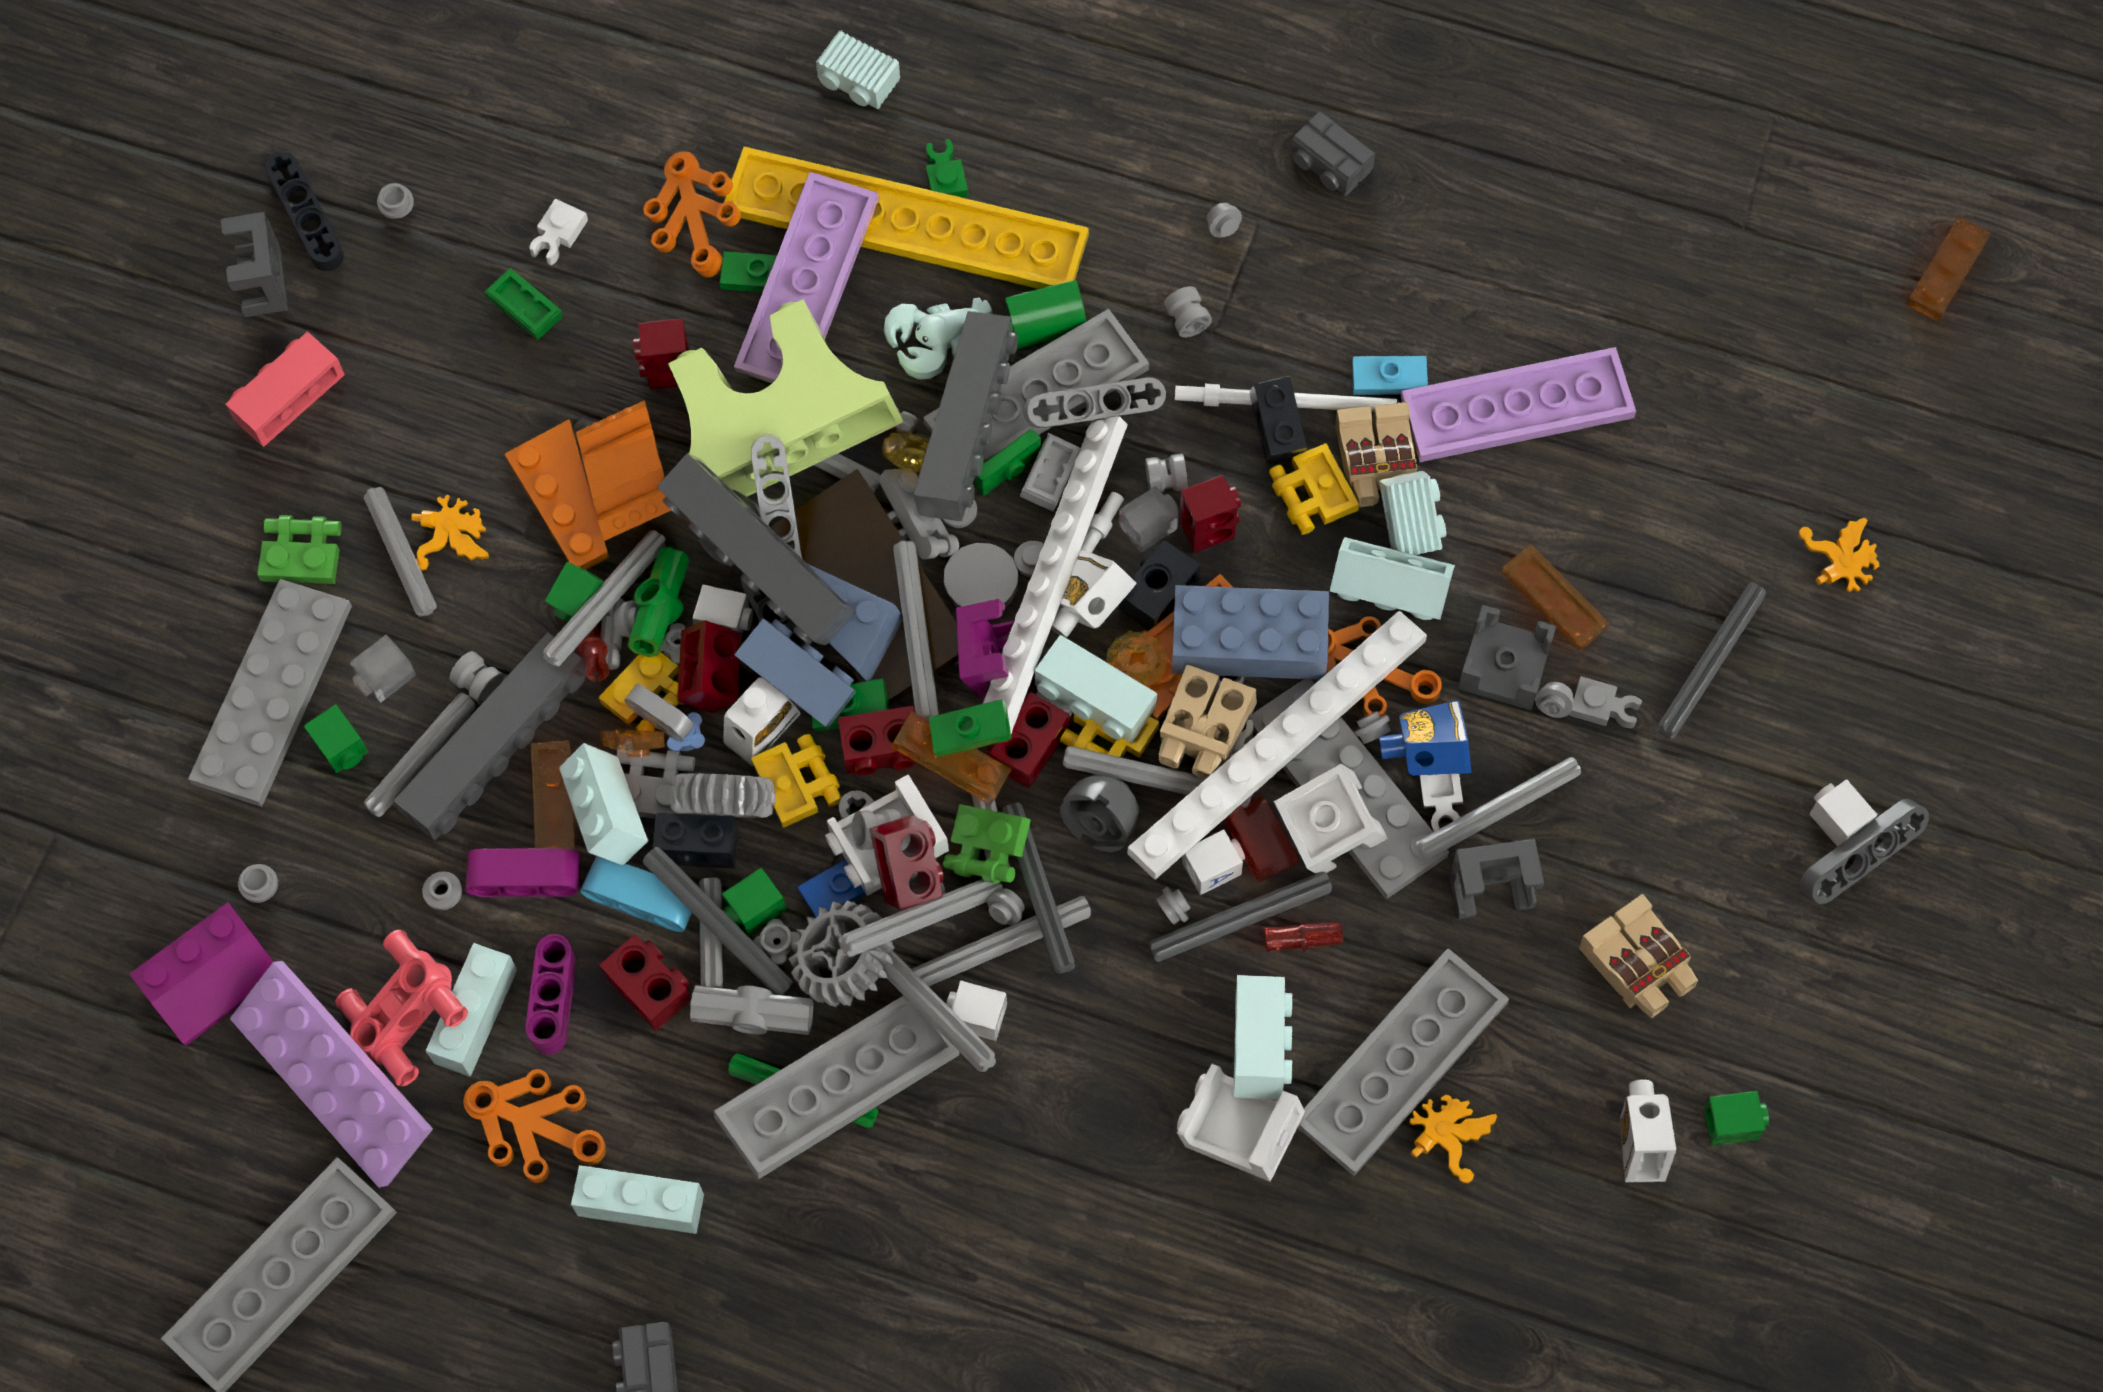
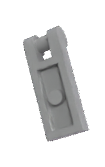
M914 469L885 470L879 476L878 481L911 542H914L920 558H936L938 554L942 557H951L959 550L957 537L953 534H948L940 518L918 515L914 499L918 476Z

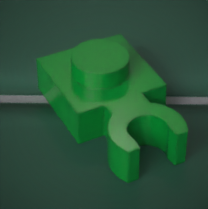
M945 140L946 151L940 154L933 151L932 143H927V159L932 164L926 166L930 190L961 198L968 197V188L961 159L952 161L954 150L951 140Z

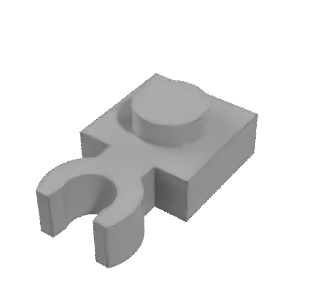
M1580 676L1574 696V707L1569 716L1606 726L1609 717L1616 719L1619 725L1625 728H1634L1637 718L1628 716L1624 709L1632 708L1639 710L1642 700L1636 696L1615 697L1618 687Z

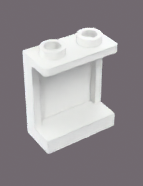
M909 774L895 781V791L859 810H869L874 814H879L883 809H896L900 813L901 818L913 815L927 821L935 834L936 844L933 846L935 858L949 851L947 837ZM855 813L839 822L832 817L827 820L830 833L826 834L825 838L836 856L842 853L849 865L845 866L844 870L855 888L861 885L867 896L881 889L874 849L859 850L854 844L852 821ZM910 834L902 840L901 850L908 847Z
M1212 1064L1207 1074H1202L1197 1081L1195 1097L1189 1109H1184L1179 1117L1177 1134L1186 1148L1271 1182L1305 1110L1297 1096L1285 1091L1282 1092L1279 1100L1234 1098V1078L1225 1075L1219 1066Z

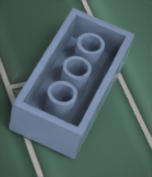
M1175 585L1172 674H1183L1188 664L1219 676L1320 680L1326 675L1328 663L1329 591Z

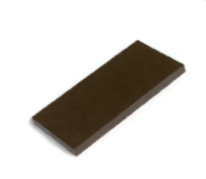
M856 469L794 510L801 556L807 564L894 604L902 614L893 547L895 544L904 541V539L860 471ZM783 517L771 525L770 528L778 536H783L789 532L791 524L787 518ZM794 540L786 544L794 546ZM918 563L933 675L936 676L959 660L957 622ZM903 621L871 679H884L889 706L913 691ZM847 662L859 683L866 682V680Z

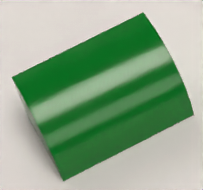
M1076 280L1006 298V315L1011 317L1013 332L1018 333L1017 350L1056 340L1086 322L1083 302Z

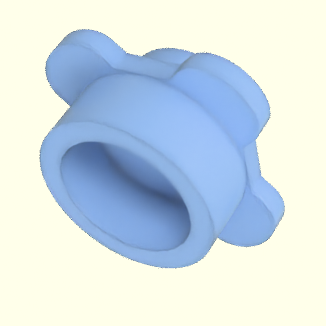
M695 712L688 714L687 717L692 721L694 727L682 742L669 736L667 746L670 750L690 751L703 746L705 738L700 732L702 718L699 714Z

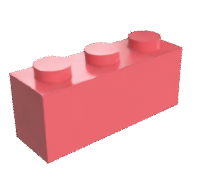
M307 331L301 338L290 342L285 352L276 360L264 365L250 383L245 387L237 389L226 403V406L233 420L264 447L345 374L337 357Z

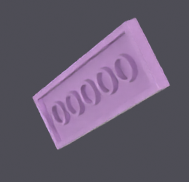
M813 172L809 173L735 362L734 369L736 372L769 383H773L782 368L783 355L773 339L770 315L777 312L786 303L798 302L804 299L824 339L826 338L878 203L879 196L877 192Z
M1616 347L1404 390L1401 393L1402 403L1408 402L1410 431L1419 462L1632 419L1636 414Z
M283 961L273 962L231 1016L230 1020L379 1188L388 1186L433 1128Z

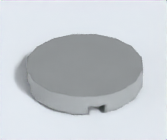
M973 543L961 547L950 557L944 568V588L956 607L1000 599L1006 607L1012 602L1018 590V570L1013 558L1003 548L991 543Z

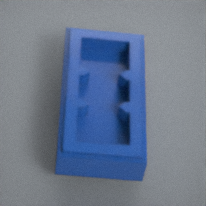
M846 859L798 886L799 893L815 919L819 916V907L830 911L833 901L843 906L847 900L855 902L866 895L861 885L855 888L844 870V867L849 865Z

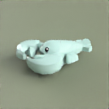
M980 297L973 298L972 308L950 310L948 304L932 306L927 309L930 315L918 310L917 306L913 304H901L893 308L885 318L884 334L888 344L892 348L898 347L895 338L897 332H902L900 338L905 343L909 339L913 324L915 323L918 325L915 331L916 339L923 345L932 348V350L920 347L907 348L909 354L916 357L915 359L908 358L899 350L897 356L900 365L906 373L918 380L931 379L941 373L946 365L947 349L952 347V354L955 356L967 312L993 314L987 300L982 302Z

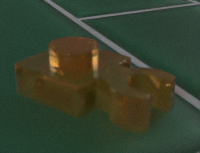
M618 728L616 731L603 730L600 731L601 747H610V749L625 750L627 757L649 756V749L665 747L664 732L643 729L629 730L625 728Z

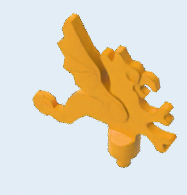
M446 495L445 498H437L438 503L443 507L442 511L423 510L422 514H412V521L420 522L421 527L435 528L433 539L421 545L417 551L418 558L416 561L421 571L426 570L429 565L425 555L443 549L448 539L451 549L456 550L458 556H466L470 561L476 558L487 559L489 557V554L475 544L469 535L461 534L460 532H468L476 539H479L481 536L479 532H486V528L481 525L482 520L479 509L473 508L475 514L472 516L468 512L465 515L460 514V508L467 506V501H460V498H457L455 506L449 508L448 501L450 496Z
M1861 518L1857 522L1849 521L1846 528L1839 531L1840 538L1837 540V545L1826 540L1813 541L1811 539L1813 536L1812 530L1808 527H1802L1799 530V537L1804 541V545L1810 551L1826 554L1832 565L1821 571V576L1816 578L1817 584L1820 585L1825 582L1830 585L1840 578H1846L1848 581L1847 592H1851L1852 589L1858 592L1860 587L1856 584L1854 578L1860 579L1864 585L1873 579L1872 575H1864L1861 568H1869V564L1873 565V570L1879 567V561L1876 560L1877 554L1874 552L1877 545L1873 544L1870 546L1867 539L1862 542L1859 550L1853 553V549L1860 543L1861 533L1868 521L1866 518Z
M1444 1095L1441 1097V1101H1446L1447 1106L1442 1105V1111L1438 1113L1433 1111V1101L1428 1099V1104L1422 1105V1108L1428 1114V1118L1424 1119L1416 1111L1412 1112L1414 1118L1410 1119V1124H1421L1425 1127V1131L1415 1140L1414 1144L1416 1147L1411 1151V1154L1415 1158L1422 1152L1427 1154L1438 1143L1448 1152V1168L1452 1174L1457 1176L1461 1182L1470 1183L1474 1177L1472 1171L1467 1168L1461 1170L1459 1167L1462 1155V1145L1459 1140L1465 1143L1469 1140L1477 1142L1481 1136L1490 1134V1126L1495 1123L1497 1115L1492 1114L1481 1118L1465 1119L1461 1124H1454L1458 1119L1471 1116L1473 1110L1466 1108L1470 1104L1468 1100L1460 1102L1458 1099H1452L1449 1095Z

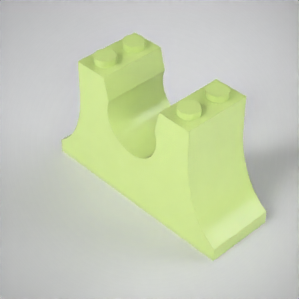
M804 299L798 302L786 303L777 312L770 315L773 339L782 352L783 364L776 380L759 392L739 393L733 391L717 364L703 348L685 351L676 360L668 363L682 393L689 414L691 426L689 454L701 459L730 489L736 490L746 497L757 492L751 458V446L760 435L773 434L781 439L785 447L790 477L904 422L884 382L868 379L855 373L831 352ZM770 442L763 443V450L757 451L758 456L763 455L765 457L767 470L759 469L760 475L769 471L783 472L782 466L774 469L773 454L779 453V449L772 448ZM768 480L764 484L763 489L779 482L780 480Z

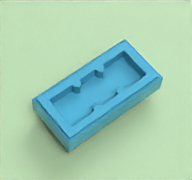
M1358 356L1352 359L1353 395H1401L1404 390L1428 386L1426 356Z

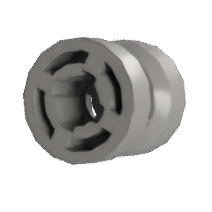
M1192 286L1176 290L1164 301L1168 314L1175 317V328L1178 334L1185 338L1201 333L1212 322L1208 310L1200 305V294Z
M1183 453L1171 455L1165 460H1160L1158 457L1145 459L1150 495L1161 494L1164 489L1172 488L1175 491H1181L1188 488Z
M474 651L466 653L457 661L449 677L450 681L458 688H466L469 691V696L478 704H482L502 683L504 678L503 674L495 667H487L484 664V659Z
M883 809L879 814H874L869 810L857 811L852 821V836L857 849H873L869 828L900 819V813L896 809Z

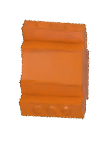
M645 400L576 432L603 541L671 511L662 501L666 495L657 488L665 478Z

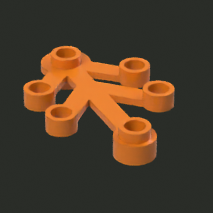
M684 151L672 155L665 164L664 174L667 181L657 198L648 200L643 208L644 214L650 221L660 223L666 219L668 215L667 207L677 191H680L681 200L665 228H660L653 233L651 243L661 253L672 251L676 245V237L687 220L695 248L692 253L691 264L701 276L713 277L722 269L723 258L713 246L709 245L701 212L719 219L727 227H732L740 221L741 212L732 202L721 204L697 194L693 183L709 187L717 196L723 197L732 191L733 182L722 171L713 174L699 168V162L693 154ZM725 180L723 186L716 188L720 181ZM656 207H660L656 214H652ZM733 210L730 217L724 218L728 211ZM664 237H668L664 244L659 245ZM708 255L707 259L701 262V260Z
M1367 616L1361 619L1358 624L1333 632L1328 629V663L1326 674L1336 666L1335 660L1341 662L1354 651L1343 645L1358 639L1365 641L1373 634L1364 632L1362 629L1364 626L1371 625L1376 630L1381 627L1378 619ZM1395 668L1383 679L1386 682L1410 691L1412 698L1421 704H1430L1436 701L1442 687L1440 677L1430 670H1422L1412 675ZM1427 686L1432 692L1424 695L1419 692L1418 688ZM1374 687L1363 696V713L1365 716L1373 713L1369 710L1368 706L1376 703L1382 708L1378 712L1381 717L1386 713L1387 703L1383 697L1379 696L1376 687Z
M541 1069L532 1070L526 1077L499 1087L490 1081H479L472 1084L465 1092L463 1099L464 1108L473 1119L482 1121L489 1143L488 1156L494 1165L498 1167L507 1166L514 1158L512 1147L503 1139L498 1117L513 1124L525 1161L523 1166L524 1174L533 1183L543 1182L549 1175V1166L540 1156L533 1133L573 1150L577 1160L584 1165H595L604 1158L606 1144L602 1136L596 1131L585 1130L576 1134L542 1118L564 1109L571 1112L580 1111L586 1104V1096L579 1086H567L563 1089L562 1093L519 1108L507 1101L529 1092L535 1096H542L550 1090L551 1080L545 1071ZM536 1077L545 1078V1083L540 1088H533L531 1086L533 1079ZM571 1093L580 1094V1100L576 1104L567 1103V1097ZM483 1096L491 1097L489 1106L485 1108L478 1107L479 1099ZM589 1144H595L598 1147L597 1152L592 1156H586L583 1153L584 1148ZM504 1147L508 1149L505 1158H494V1153L498 1148ZM537 1163L543 1165L541 1174L534 1176L529 1173L532 1165Z

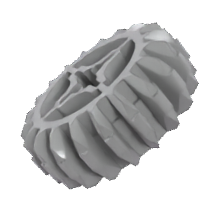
M688 773L678 774L672 778L669 799H671V809L678 814L764 818L773 813L775 792L774 783L768 778Z
M847 900L842 906L840 903L833 901L830 911L819 907V916L816 919L806 917L809 925L805 930L796 929L801 938L800 941L790 944L792 950L796 952V954L789 958L791 965L794 967L791 973L794 979L799 982L800 989L807 995L810 994V997L822 1004L826 1002L829 1006L834 1007L839 1002L843 1005L851 1006L853 997L865 1001V990L868 988L877 991L875 981L878 977L887 978L886 972L882 969L884 966L893 964L888 953L895 948L893 943L889 941L855 956H846L843 949L839 946V940L842 939L843 934L882 918L876 912L873 913L866 905H856L854 902ZM827 968L829 971H832L833 978H822L820 969Z

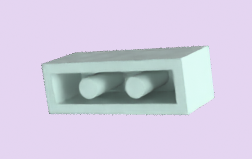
M1344 537L1339 550L1330 592L1338 593L1339 597L1349 601L1362 599L1373 602L1375 606L1384 610H1395L1396 608L1411 612L1414 617L1423 620L1441 619L1455 565Z
M1062 635L1057 638L1035 669V685L1042 695L1050 700L1055 701L1059 699L1066 703L1076 716L1083 720L1092 719L1102 725L1101 728L1107 735L1116 740L1123 738L1132 743L1156 709V692Z
M583 743L559 767L588 853L624 865L648 842L619 758Z
M473 943L452 990V993L468 1010V1015L461 1024L455 1027H447L440 1017L426 1049L428 1056L435 1065L471 1077L517 972V968L510 955Z
M1237 975L1235 995L1234 1098L1279 1100L1283 1092V1085L1291 1084L1292 1060H1284V1050H1291L1292 1026H1285V1017H1291L1292 993H1285V977Z
M579 1165L571 1206L577 1216L696 1234L704 1194L699 1183Z

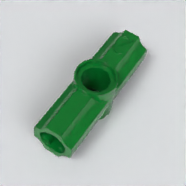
M670 547L659 549L650 578L641 583L634 594V601L640 608L627 646L635 654H642L646 657L658 656L668 625L675 622L683 611L684 605L678 598V594L690 560L683 551H677Z

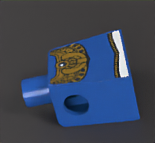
M1459 700L1402 713L1399 716L1401 734L1379 736L1382 759L1405 756L1408 774L1412 776L1472 773L1468 737Z

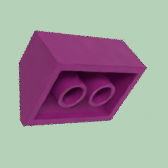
M227 902L132 971L130 976L183 1045L186 1046L237 1009L273 961Z

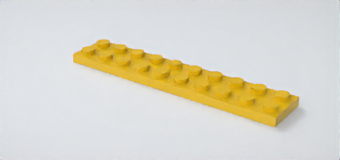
M743 147L732 178V191L726 195L724 202H732L741 212L742 219L788 229L810 172L878 193L879 200L861 247L1037 289L1075 280L1089 236L1088 227L748 147ZM733 210L728 211L725 215L731 216Z

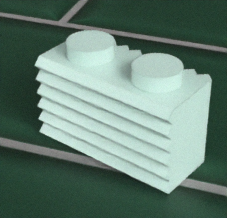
M842 31L836 34L816 62L818 78L826 88L833 91L838 88L848 93L850 98L861 106L869 104L879 109L900 79L899 62L896 59L880 53L878 49L874 50L872 46L868 47L866 43H862L860 40H856Z
M1424 471L1379 480L1390 548L1413 555L1441 550V538L1446 537V527L1442 515L1436 514L1435 502L1440 501L1437 481L1430 479V476Z

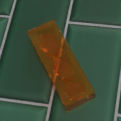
M1959 216L1909 297L1906 305L1939 321L1987 243L1991 232Z
M1531 544L1503 566L1502 573L1556 626L1579 652L1608 628L1609 622Z
M913 711L908 715L890 746L990 805L997 797L1011 771L1007 766L976 748L938 758L933 752L929 721Z
M570 740L531 743L535 849L561 848L576 851L575 813L559 769L567 758L572 755Z

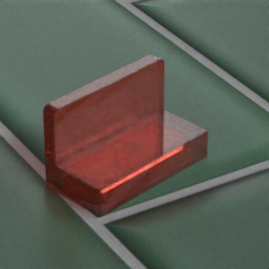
M1264 797L1251 801L1246 808L1239 805L1224 819L1231 835L1239 842L1244 852L1245 860L1257 883L1297 865L1298 857Z

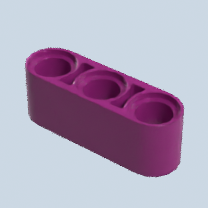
M561 848L471 850L468 852L465 892L479 897H566L576 895L579 885L580 853Z
M558 934L547 935L537 944L526 1019V1033L535 1050L544 1055L556 1054L565 1046L577 965L576 956L568 940ZM558 950L566 952L564 958L558 963L547 962L548 956L552 952ZM558 988L561 990L556 999L552 1001L542 1000L543 994L548 989ZM545 1026L556 1027L555 1033L550 1038L543 1040L537 1038L541 1028Z

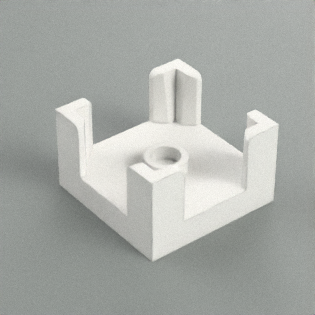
M1343 764L1337 765L1274 801L1307 869L1316 874L1319 872L1328 873L1335 869L1337 866L1331 860L1362 843L1371 848L1388 839L1380 822L1370 816L1357 790L1361 789L1362 786L1355 772Z

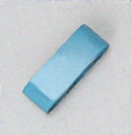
M599 856L595 857L580 890L582 895L596 903L675 932H684L692 914L653 873L626 863L620 865Z

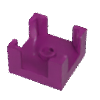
M1000 599L956 608L960 679L983 700H985L991 680L1009 676V670L1005 666V658L1000 653V649L1004 648L1014 621L991 625L987 621L1002 616L1005 604ZM1031 682L1025 697L1031 692Z

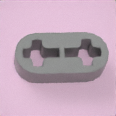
M636 684L624 699L628 707L636 714L679 742H682L694 727L692 721L684 713L642 685Z

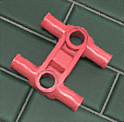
M395 930L385 938L383 946L400 965L398 970L368 1006L359 996L358 991L352 988L341 992L335 1000V1005L351 1023L350 1037L375 1064L385 1067L397 1086L404 1087L417 1078L419 1070L405 1055L402 1048L431 1012L435 1009L447 1027H455L465 1020L468 1010L451 991L452 976L449 968L444 964L436 963L429 953L419 951L408 938L405 931Z

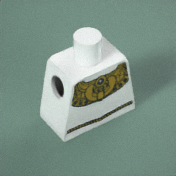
M1081 549L1051 630L1067 638L1077 623L1093 629L1098 628L1133 589L1136 582L1114 561Z
M759 677L726 712L724 716L723 742L753 766L751 757L767 751L797 719L800 711L786 695L763 677Z
M1636 1080L1629 1084L1630 1096L1626 1097L1620 1117L1625 1182L1666 1181L1676 1152L1669 1100L1664 1094L1654 1095L1652 1081Z

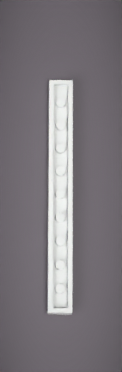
M1120 416L1091 421L1086 431L1085 439L1075 460L1067 486L1063 491L1059 507L1051 522L1049 533L1040 551L1036 567L1028 582L1023 601L1003 648L1002 655L1005 658V666L1009 670V676L991 680L983 702L984 704L1000 699L1005 701L1011 733L1128 424Z
M1398 611L1128 847L1127 854L1154 880L1157 879L1423 645L1427 634L1402 612Z

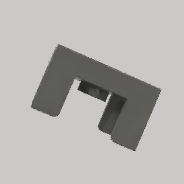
M265 212L221 219V228L224 236L252 231L253 243L235 246L237 265L226 268L227 281L232 291L261 286L266 295L265 297L242 301L241 311L244 317L288 310L281 248Z
M1482 605L1458 690L1531 711L1556 626L1538 621L1535 632L1499 623L1498 619L1501 611Z
M1535 839L1456 850L1449 874L1458 919L1476 916L1477 911L1473 895L1482 894L1485 889L1484 885L1510 882L1514 906L1518 911L1534 909L1537 904L1534 887L1535 889H1542L1544 885Z

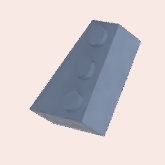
M809 565L856 611L828 643L866 681H871L903 621L901 612L894 604Z
M762 619L734 655L820 723L829 728L855 695L856 691L850 687L854 680L837 666L831 672L819 663L824 656L805 642L801 648L789 639L793 632L777 619L771 624Z

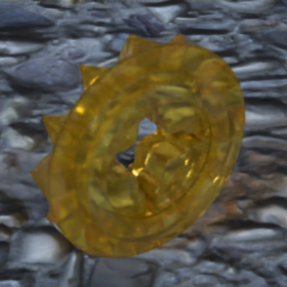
M903 431L901 434L891 433L888 438L884 439L882 452L894 465L904 470L920 472L930 439H923L919 437L918 433L911 435L906 431Z
M1129 630L1121 637H1115L1114 642L1107 651V663L1144 686L1149 687L1158 682L1166 671L1168 664L1167 650H1165L1159 637L1155 638L1148 634L1146 630L1142 632H1132ZM1128 650L1136 654L1146 650L1144 655L1146 665L1135 662L1133 665L1130 664L1128 666L1131 656Z

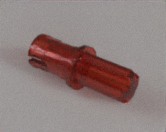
M597 626L589 632L577 648L578 656L582 658L584 663L585 676L591 681H595L594 671L597 672L599 681L605 679L610 671L606 661L607 645L601 639L599 627Z
M1299 921V925L1264 927L1266 952L1301 949L1302 952H1306V948L1340 945L1344 939L1343 927L1339 922L1304 925V921Z

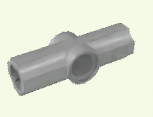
M695 985L691 998L690 1019L692 1022L731 1026L734 1030L747 1034H764L767 1030L809 1035L813 1020L814 1002L813 999L774 995L771 991L756 986L738 987V990Z

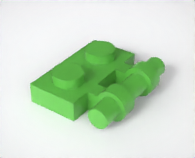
M280 515L279 519L265 518L264 532L278 533L277 542L262 541L257 574L260 581L279 582L282 579L294 583L335 584L340 550L337 544H326L327 535H341L340 521H327L326 517L314 516L312 520L294 519L292 515ZM293 535H312L311 543L293 542Z
M959 804L950 842L962 845V849L958 855L947 854L944 857V868L954 870L958 876H981L984 881L990 883L1012 882L1015 877V869L1006 866L1008 857L1011 855L1022 858L1031 819ZM980 849L991 851L988 860H978Z

